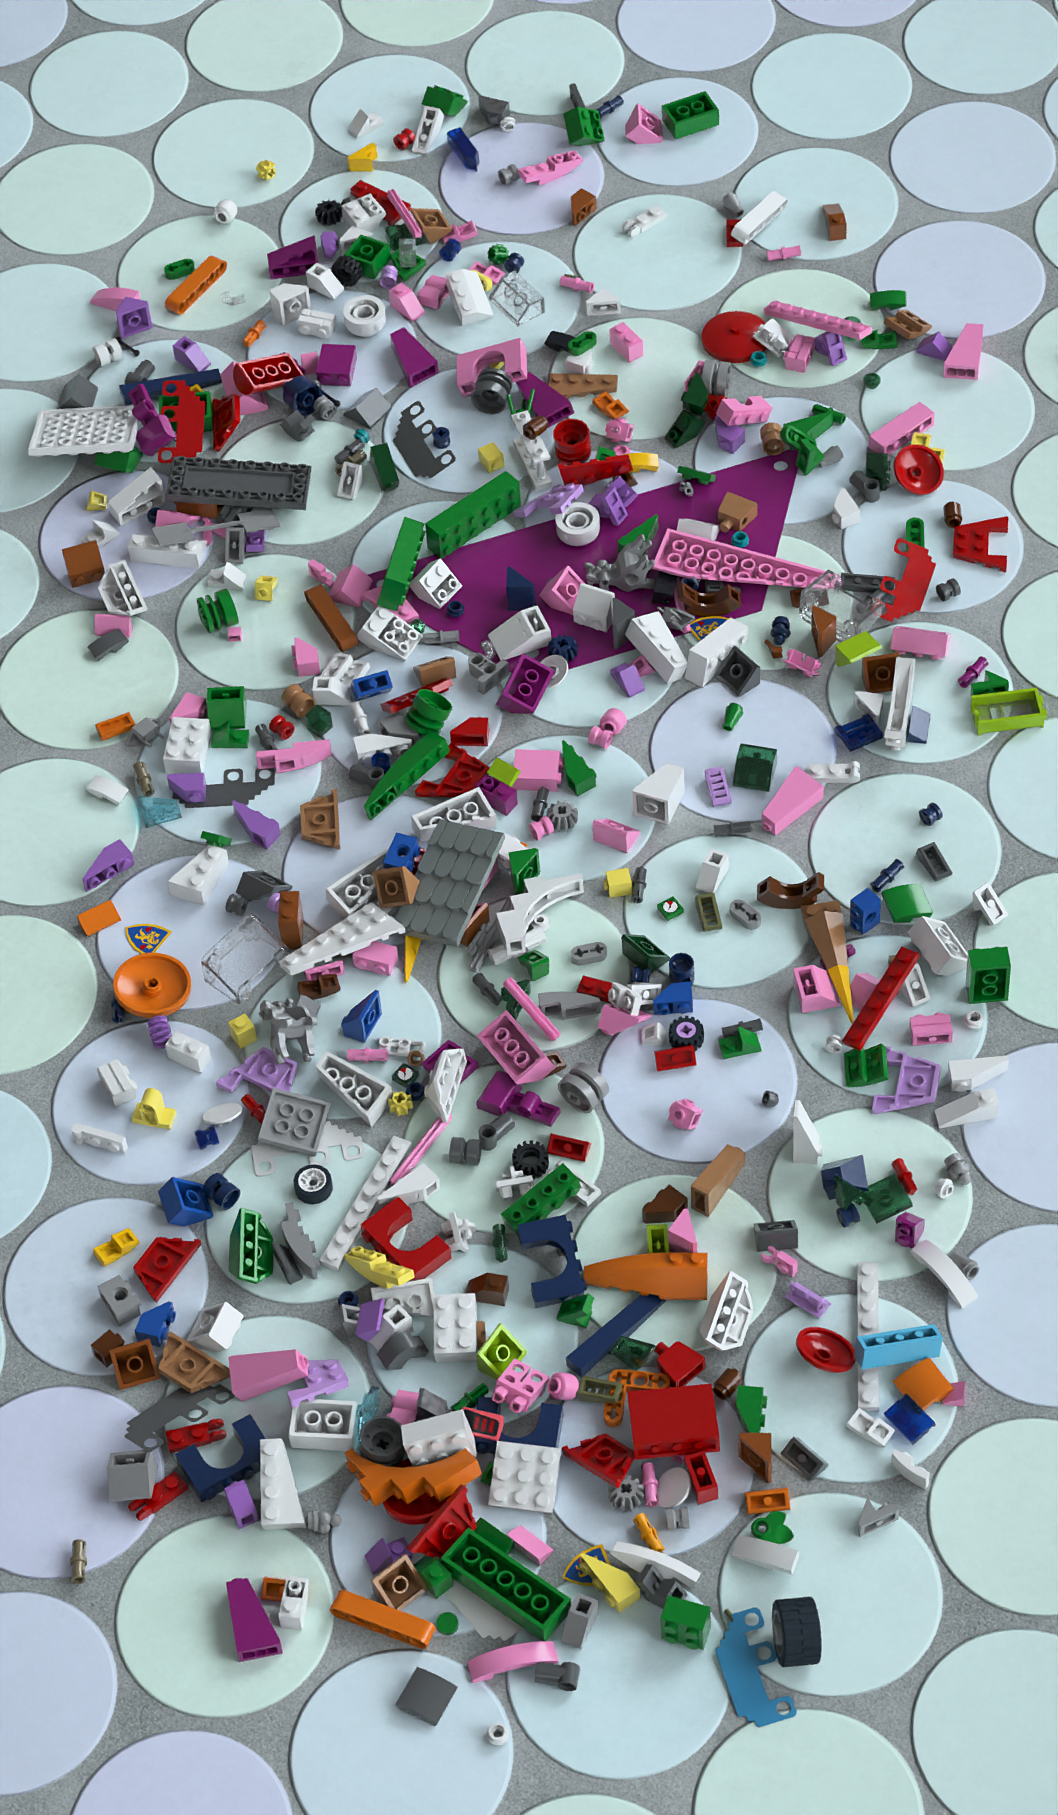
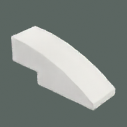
M738 1535L731 1554L734 1558L770 1570L776 1569L793 1575L800 1555L796 1549Z

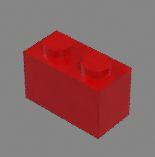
M705 1451L684 1456V1469L691 1477V1488L697 1504L700 1505L718 1499V1485Z

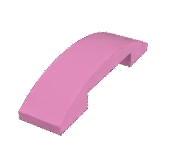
M537 1641L510 1645L484 1653L469 1660L468 1667L472 1683L493 1679L494 1674L537 1665V1662L557 1664L559 1661L554 1642Z

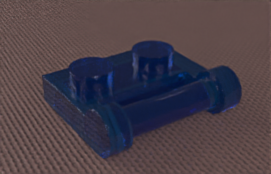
M868 713L862 715V718L843 726L838 725L834 727L836 735L841 738L850 752L883 738L882 731Z

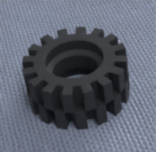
M339 256L331 267V272L341 282L342 286L345 284V287L355 286L363 274L362 266H359V262H355V258L352 260L351 256Z
M529 1140L530 1144L524 1141L523 1146L519 1143L517 1149L514 1148L512 1162L514 1170H522L524 1177L532 1175V1178L535 1179V1175H537L539 1178L541 1177V1172L545 1174L546 1169L549 1167L548 1151L543 1144L540 1146L538 1141L533 1144V1140ZM528 1156H535L538 1158V1161L527 1164L523 1162V1159Z

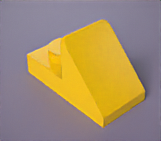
M372 142L348 156V169L350 171H373L372 161L378 158L376 145Z

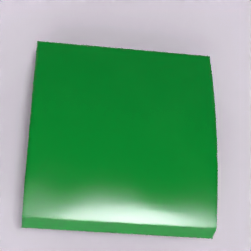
M921 883L900 885L886 889L881 893L893 923H910L913 918H921L922 916L930 918L933 914Z
M882 1043L866 1050L863 1048L861 1051L852 1049L844 1053L847 1087H862L889 1080L886 1047Z

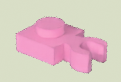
M314 559L308 562L310 576L321 584L324 582L329 588L333 586L335 582L331 579L334 576L330 572H326V568L322 563H318Z

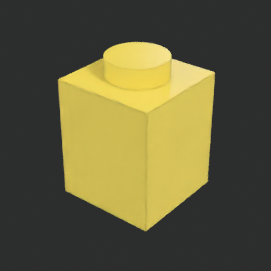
M494 442L478 448L479 462L488 473L504 467L503 453Z
M628 868L606 871V879L603 880L604 890L608 891L610 898L632 894V882Z
M245 1013L228 1022L230 1035L240 1049L257 1040L255 1026Z

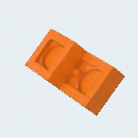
M606 391L594 398L592 402L597 409L612 420H616V417L620 418L629 412L618 399L614 400Z

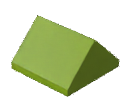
M864 631L835 645L836 665L841 667L851 664L882 649V647L867 631Z
M499 1323L476 1354L478 1370L497 1380L514 1358L521 1362L528 1351L502 1323Z

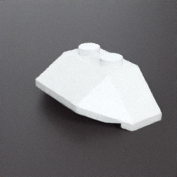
M123 560L108 565L98 586V591L108 613L132 616L147 611L146 604L126 561Z
M460 1048L443 1050L435 1063L434 1069L430 1071V1081L424 1090L430 1107L445 1123L448 1121L467 1063L464 1049Z
M732 1271L727 1273L711 1295L700 1327L703 1340L720 1351L742 1346L754 1312L751 1296L747 1289L748 1282Z

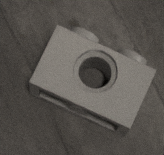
M120 1275L98 1285L100 1297L119 1326L141 1315L139 1307L142 1305L138 1296L132 1295V1288L127 1280L123 1281Z

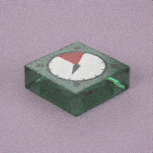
M403 1063L391 1077L393 1081L407 1088L420 1075L419 1071Z

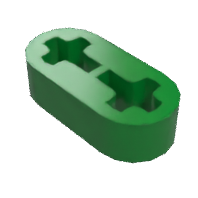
M183 259L164 267L165 277L169 280L190 275L195 271L192 259Z
M586 331L571 340L568 344L570 355L579 356L594 347L597 343L596 334L592 331Z

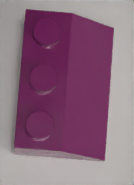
M522 654L504 686L496 705L510 713L533 714L555 671Z

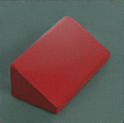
M551 1133L547 1151L549 1154L585 1162L591 1143Z

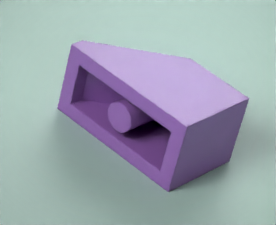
M718 415L715 417L718 446L733 454L745 443V429L737 425L728 426Z
M204 773L167 774L169 789L184 801L194 803L206 802V780Z

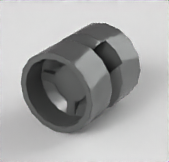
M452 1137L449 1162L461 1164L465 1160L466 1164L478 1166L482 1150L481 1140L469 1139L466 1142L464 1138Z

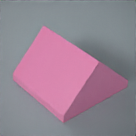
M353 564L339 572L329 596L333 602L361 608L363 603L361 593L369 590L373 580Z
M608 818L593 821V840L628 853L640 834V830Z
M868 973L856 974L850 985L852 1005L862 1010L880 980Z
M688 1208L683 1209L668 1230L669 1252L697 1253V1241Z

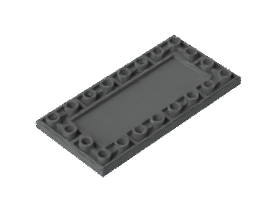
M184 456L173 457L165 500L170 502L306 510L312 466L306 464H278L269 461L262 463L252 460L237 461L235 459L220 460L218 458L203 459L201 457L185 458Z

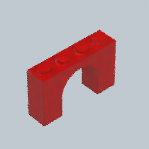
M397 1197L360 1224L361 1237L367 1244L370 1243L376 1252L385 1254L387 1262L412 1269L415 1277L409 1281L425 1279L452 1259L451 1249L438 1235L420 1248L412 1251H403L395 1248L390 1243L391 1238L397 1231L413 1220L411 1208Z

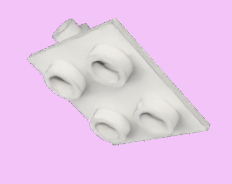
M771 318L765 325L761 324L758 331L752 337L779 358L788 349L790 340H793L795 336Z

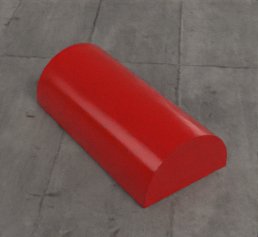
M289 353L238 362L233 369L235 386L244 395L283 388L286 382L303 375Z

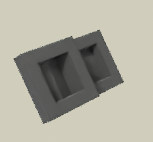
M117 629L98 638L87 648L100 661L111 650L115 653L119 651L129 640L120 629Z

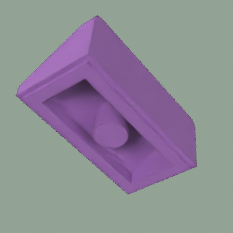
M384 1299L366 1302L360 1306L356 1328L357 1337L369 1342L380 1331Z

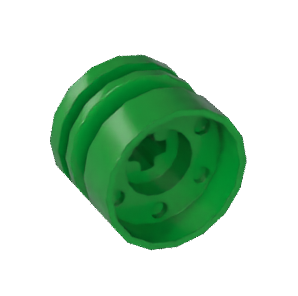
M226 588L214 592L215 601L209 595H205V601L202 597L197 598L198 614L209 634L214 632V626L217 631L221 630L220 621L226 627L239 624L234 602Z
M421 689L417 692L413 705L409 707L404 720L413 730L422 735H426L430 730L439 735L441 728L444 726V721L448 719L452 711V705L442 695L431 690Z

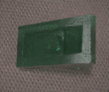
M525 979L517 982L521 989L529 996L531 992L530 980ZM503 987L501 988L502 1000L507 1001L506 1010L517 1020L523 1007Z
M838 1175L834 1176L835 1196L838 1206L845 1211L851 1202L854 1201L858 1205L864 1203L870 1207L874 1201L871 1197Z

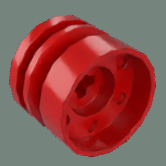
M567 419L556 425L553 430V439L557 459L565 465H572V462L580 461V463L587 461L592 450L587 424L578 419Z

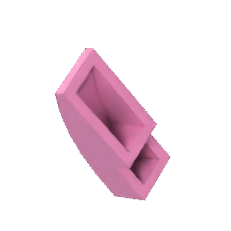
M104 288L95 293L90 300V304L117 311L125 297L140 300L139 291L128 288Z

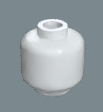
M221 200L214 209V217L220 223H231L237 214V206L230 200Z

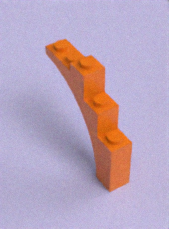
M466 1448L435 1463L403 1468L373 1463L361 1457L352 1449L344 1453L347 1459L345 1463L347 1469L351 1474L356 1473L362 1489L360 1490L362 1498L366 1502L370 1501L375 1507L392 1495H395L397 1499L402 1498L406 1504H409L425 1492L430 1497L434 1496L441 1502L453 1494L460 1484L465 1486L482 1474L477 1459Z

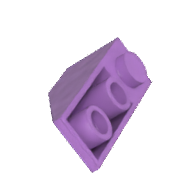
M233 800L234 814L251 841L268 850L281 835L279 823L262 815L259 811H254L245 804Z
M121 839L105 847L82 878L86 892L134 865L132 852Z

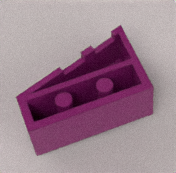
M315 235L268 253L270 279L306 275V272L315 263H318Z

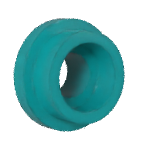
M756 351L750 357V363L756 367L764 366L767 363V356L762 351Z
M364 429L355 430L353 436L355 439H361L359 443L362 441L368 443L370 441L367 431Z
M738 531L732 536L731 543L735 547L743 548L749 544V537L745 532Z

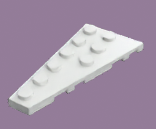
M370 902L280 960L279 964L283 970L292 976L313 968L317 962L323 960L325 963L329 962L333 956L338 954L342 956L371 946V942L382 939L384 941L389 939L391 934L396 932L402 934L406 931L402 924Z

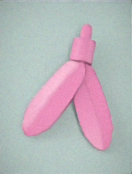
M207 517L202 519L205 526L215 524ZM225 528L203 531V540L207 541V545L212 542L213 533L226 538Z

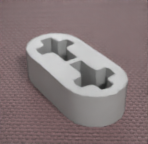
M743 900L732 901L730 904V915L747 929L754 930L759 928L761 925V915Z
M602 942L576 946L571 950V961L575 965L600 962L607 957V947Z

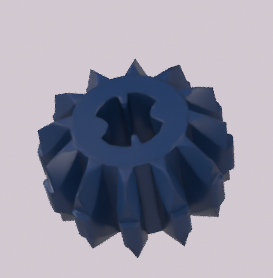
M567 634L565 636L558 635V638L552 637V640L548 642L549 656L560 655L567 663L568 661H574V658L577 657L578 644L577 641H574L573 636L568 637Z

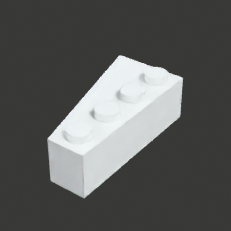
M729 618L689 649L685 679L703 688L716 674L734 645L740 648L746 643L748 639V626Z
M479 787L412 816V829L420 842L430 840L440 819L483 829L496 827V814Z
M328 1051L324 1053L315 1065L319 1077L372 1128L389 1105L388 1099L393 1097L391 1086Z
M282 1438L260 1439L261 1525L263 1529L307 1528Z

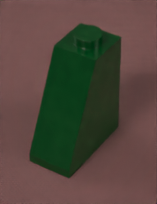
M383 443L371 446L369 460L381 491L396 489L399 485V479L388 444Z

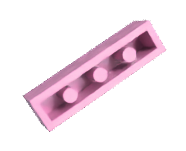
M921 402L911 406L907 411L898 415L894 420L886 423L882 428L869 436V449L885 459L910 442L914 432L923 433L934 425V412Z

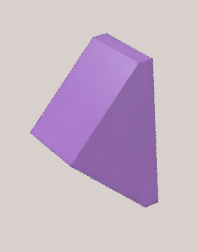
M936 332L922 339L916 349V353L946 361L953 346L940 332Z

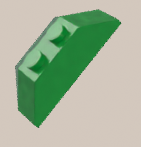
M240 1208L230 1234L229 1272L239 1280L257 1284L273 1274V1237L265 1223L261 1220L262 1217L259 1212Z

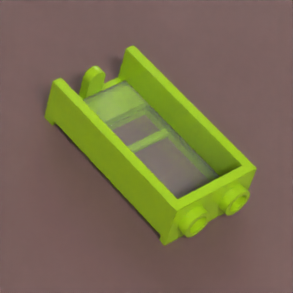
M1037 687L971 696L970 708L978 736L989 732L1039 726L1042 728L1044 727V720L1047 719L1046 708L1043 709L1042 707L1043 696L1042 694L1039 695Z

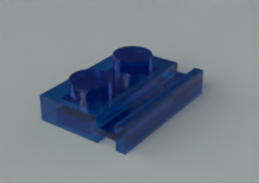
M907 1393L901 1400H898L884 1412V1416L912 1445L929 1432L928 1430L936 1425Z

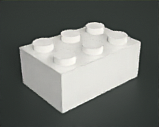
M172 718L163 757L166 774L203 773L211 738L209 719Z
M475 1293L433 1295L434 1355L436 1363L477 1361V1303Z
M306 1399L299 1402V1406L292 1409L289 1430L291 1448L338 1451L352 1449L355 1451L359 1420L357 1401L315 1399L307 1402Z
M463 1409L401 1426L403 1446L413 1467L438 1462L465 1448L474 1457L477 1456L475 1438Z

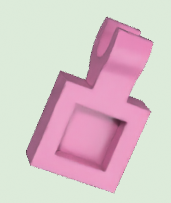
M769 1246L768 1252L772 1255L762 1254V1261L767 1264L776 1263V1267L781 1273L788 1274L791 1277L797 1273L798 1261L783 1251L778 1252L774 1247Z

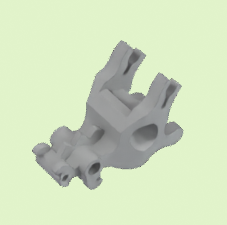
M641 534L633 542L626 544L618 553L615 563L608 564L606 560H599L597 566L585 563L588 584L593 586V584L598 583L600 589L609 591V585H614L626 592L638 588H655V580L646 579V574L655 565V561L653 559L648 560V556L646 554L643 555L644 551L652 546V542L650 540L644 542L645 537Z
M286 998L285 1003L274 1001L270 1004L268 1000H263L260 1004L259 1016L263 1020H271L270 1046L277 1065L284 1064V1059L289 1057L285 1040L297 1039L302 1049L304 1062H310L312 1060L311 1056L315 1055L312 1027L318 1023L317 1016H311L308 1009L303 1006L292 1007V998Z

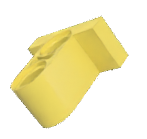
M147 1088L144 1091L141 1102H137L131 1119L132 1123L170 1130L176 1111L164 1106L162 1094L158 1090Z

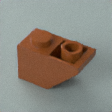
M582 188L571 196L572 223L576 226L597 209L596 196Z

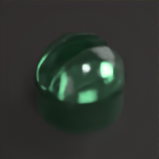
M414 619L411 622V627L422 634L425 631L423 620Z

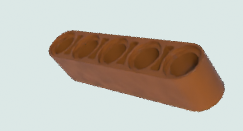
M320 584L304 591L308 604L338 649L344 652L358 646V639L324 587Z

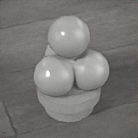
M958 1153L949 1155L944 1160L949 1178L952 1180L958 1179L960 1184L968 1185L971 1181V1177L968 1174L969 1166L963 1163L964 1159Z
M312 1510V1513L306 1514L307 1530L319 1531L321 1534L328 1533L330 1525L338 1527L342 1522L340 1515L332 1514L330 1516L328 1512L323 1510L319 1512Z

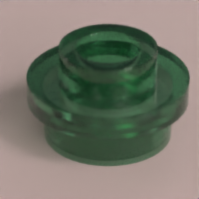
M869 373L864 376L863 382L867 388L875 389L880 384L881 378L878 374Z

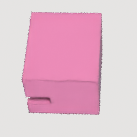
M241 627L228 628L229 641L242 640Z

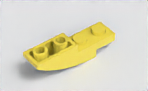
M358 1246L352 1248L349 1253L344 1255L345 1260L357 1272L371 1282L386 1289L395 1285L400 1286L415 1277L412 1269L387 1262L385 1254Z

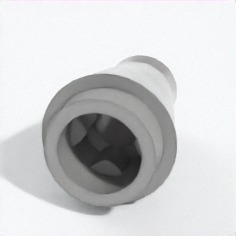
M733 193L726 194L722 200L723 205L736 217L743 215L744 210L737 195Z
M831 446L824 452V459L818 465L822 468L841 461L844 455L839 446Z
M958 1251L951 1254L950 1259L968 1280L977 1276L980 1268L976 1261L960 1254Z

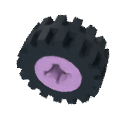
M681 1016L678 1017V1020H673V1024L671 1023L669 1028V1043H671L672 1048L694 1045V1051H697V1047L700 1048L704 1042V1029L698 1019L695 1021V1017L688 1018V1016H685V1018H682Z

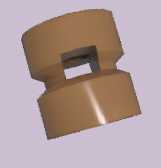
M767 423L760 429L762 448L767 455H778L785 448V443L780 437L782 427L778 423Z
M298 684L288 686L281 696V701L301 718L309 715L316 704L315 700L308 693H305Z

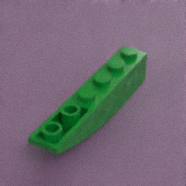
M430 730L391 766L376 785L364 805L369 820H373L450 752L445 738Z

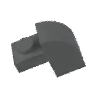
M296 410L280 426L296 441H303L315 431L311 424L316 419L312 414L305 419Z
M403 1331L388 1339L376 1355L386 1370L402 1369L409 1358L425 1357L429 1350L420 1336H411L408 1331Z
M646 1564L636 1580L643 1589L641 1595L650 1603L662 1609L668 1595L683 1600L687 1596L686 1591L677 1580L664 1579L652 1564Z

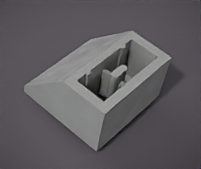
M136 1450L110 1454L107 1467L110 1502L152 1497L158 1471V1465L152 1451Z

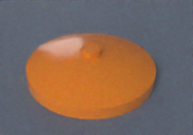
M143 953L131 957L118 968L113 980L114 995L121 1007L136 1016L153 1018L158 1015L168 1016L183 1007L189 999L191 977L184 964L176 958L162 953Z

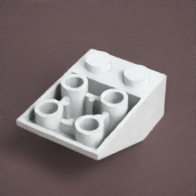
M378 606L356 637L371 649L406 661L423 635L387 608Z
M534 606L515 614L489 633L488 637L501 661L502 659L506 660L548 646V642L551 641V630L538 606Z

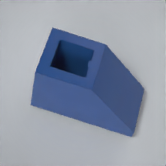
M691 982L671 983L653 1000L654 1015L693 1012Z
M168 1301L141 1314L135 1328L137 1342L150 1338L152 1346L161 1347L163 1340L167 1339L170 1323H173L176 1318V1311H174L172 1302Z

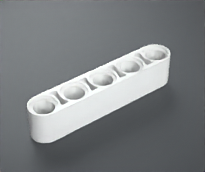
M775 191L771 192L735 225L731 236L743 244H747L784 210L788 199Z

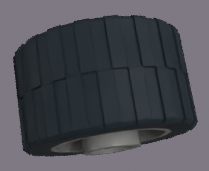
M810 1596L775 1600L772 1606V1631L776 1656L780 1666L793 1667L818 1664L821 1659L822 1638L818 1610L814 1599Z

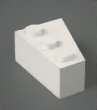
M151 467L108 501L110 514L120 526L148 513L151 508L166 504L161 478Z
M208 845L167 881L170 895L204 906L229 865L227 850Z

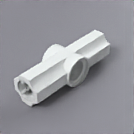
M537 927L525 933V953L507 956L503 943L488 949L487 953L493 965H497L513 957L518 959L519 956L528 953L530 949L546 943L541 927Z

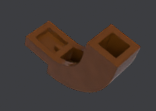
M683 582L677 585V597L684 603L685 611L696 616H722L741 606L740 592L729 584L713 593L697 592Z
M818 872L806 881L798 884L782 883L769 876L757 884V900L779 909H800L801 906L813 905L817 902V895L824 891V875Z

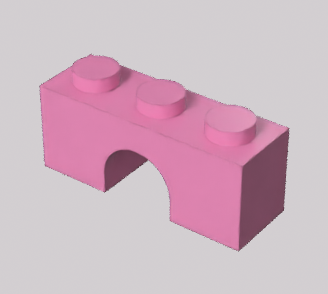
M762 396L748 397L745 405L739 403L735 398L722 399L716 414L728 426L767 422L773 407Z

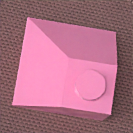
M638 103L625 125L626 137L636 144L661 143L662 120Z
M157 510L155 527L184 522L189 527L201 520L202 516L180 513L173 510Z
M566 566L546 584L539 596L551 608L573 615L580 584L584 582L569 566Z
M612 1003L603 1006L597 1028L602 1029L603 1033L613 1036L650 1019L652 1014L639 1010L638 1016L630 1015L624 1008H616Z

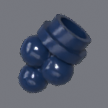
M784 616L775 617L772 622L773 629H771L770 635L774 638L776 645H782L785 639L790 637L789 619Z

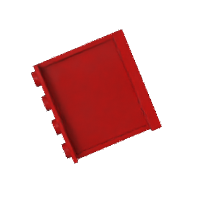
M712 1383L627 1392L635 1460L689 1455L703 1450L705 1453L720 1452V1438Z

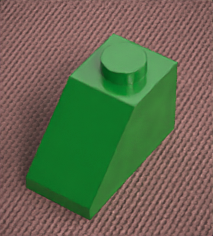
M425 1555L413 1564L429 1592L436 1599L453 1587L452 1574L438 1559Z

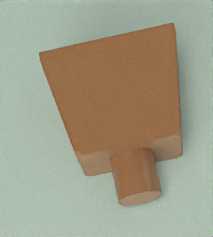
M727 492L718 510L720 530L725 533L730 528L736 531L743 530L757 516V503Z

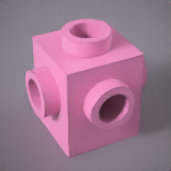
M616 417V420L610 419L605 428L606 437H610L611 441L621 443V440L630 442L634 425L626 423V419Z
M684 1098L672 1103L669 1108L668 1120L672 1121L673 1125L677 1128L694 1129L699 1122L703 1110L696 1107L693 1101Z

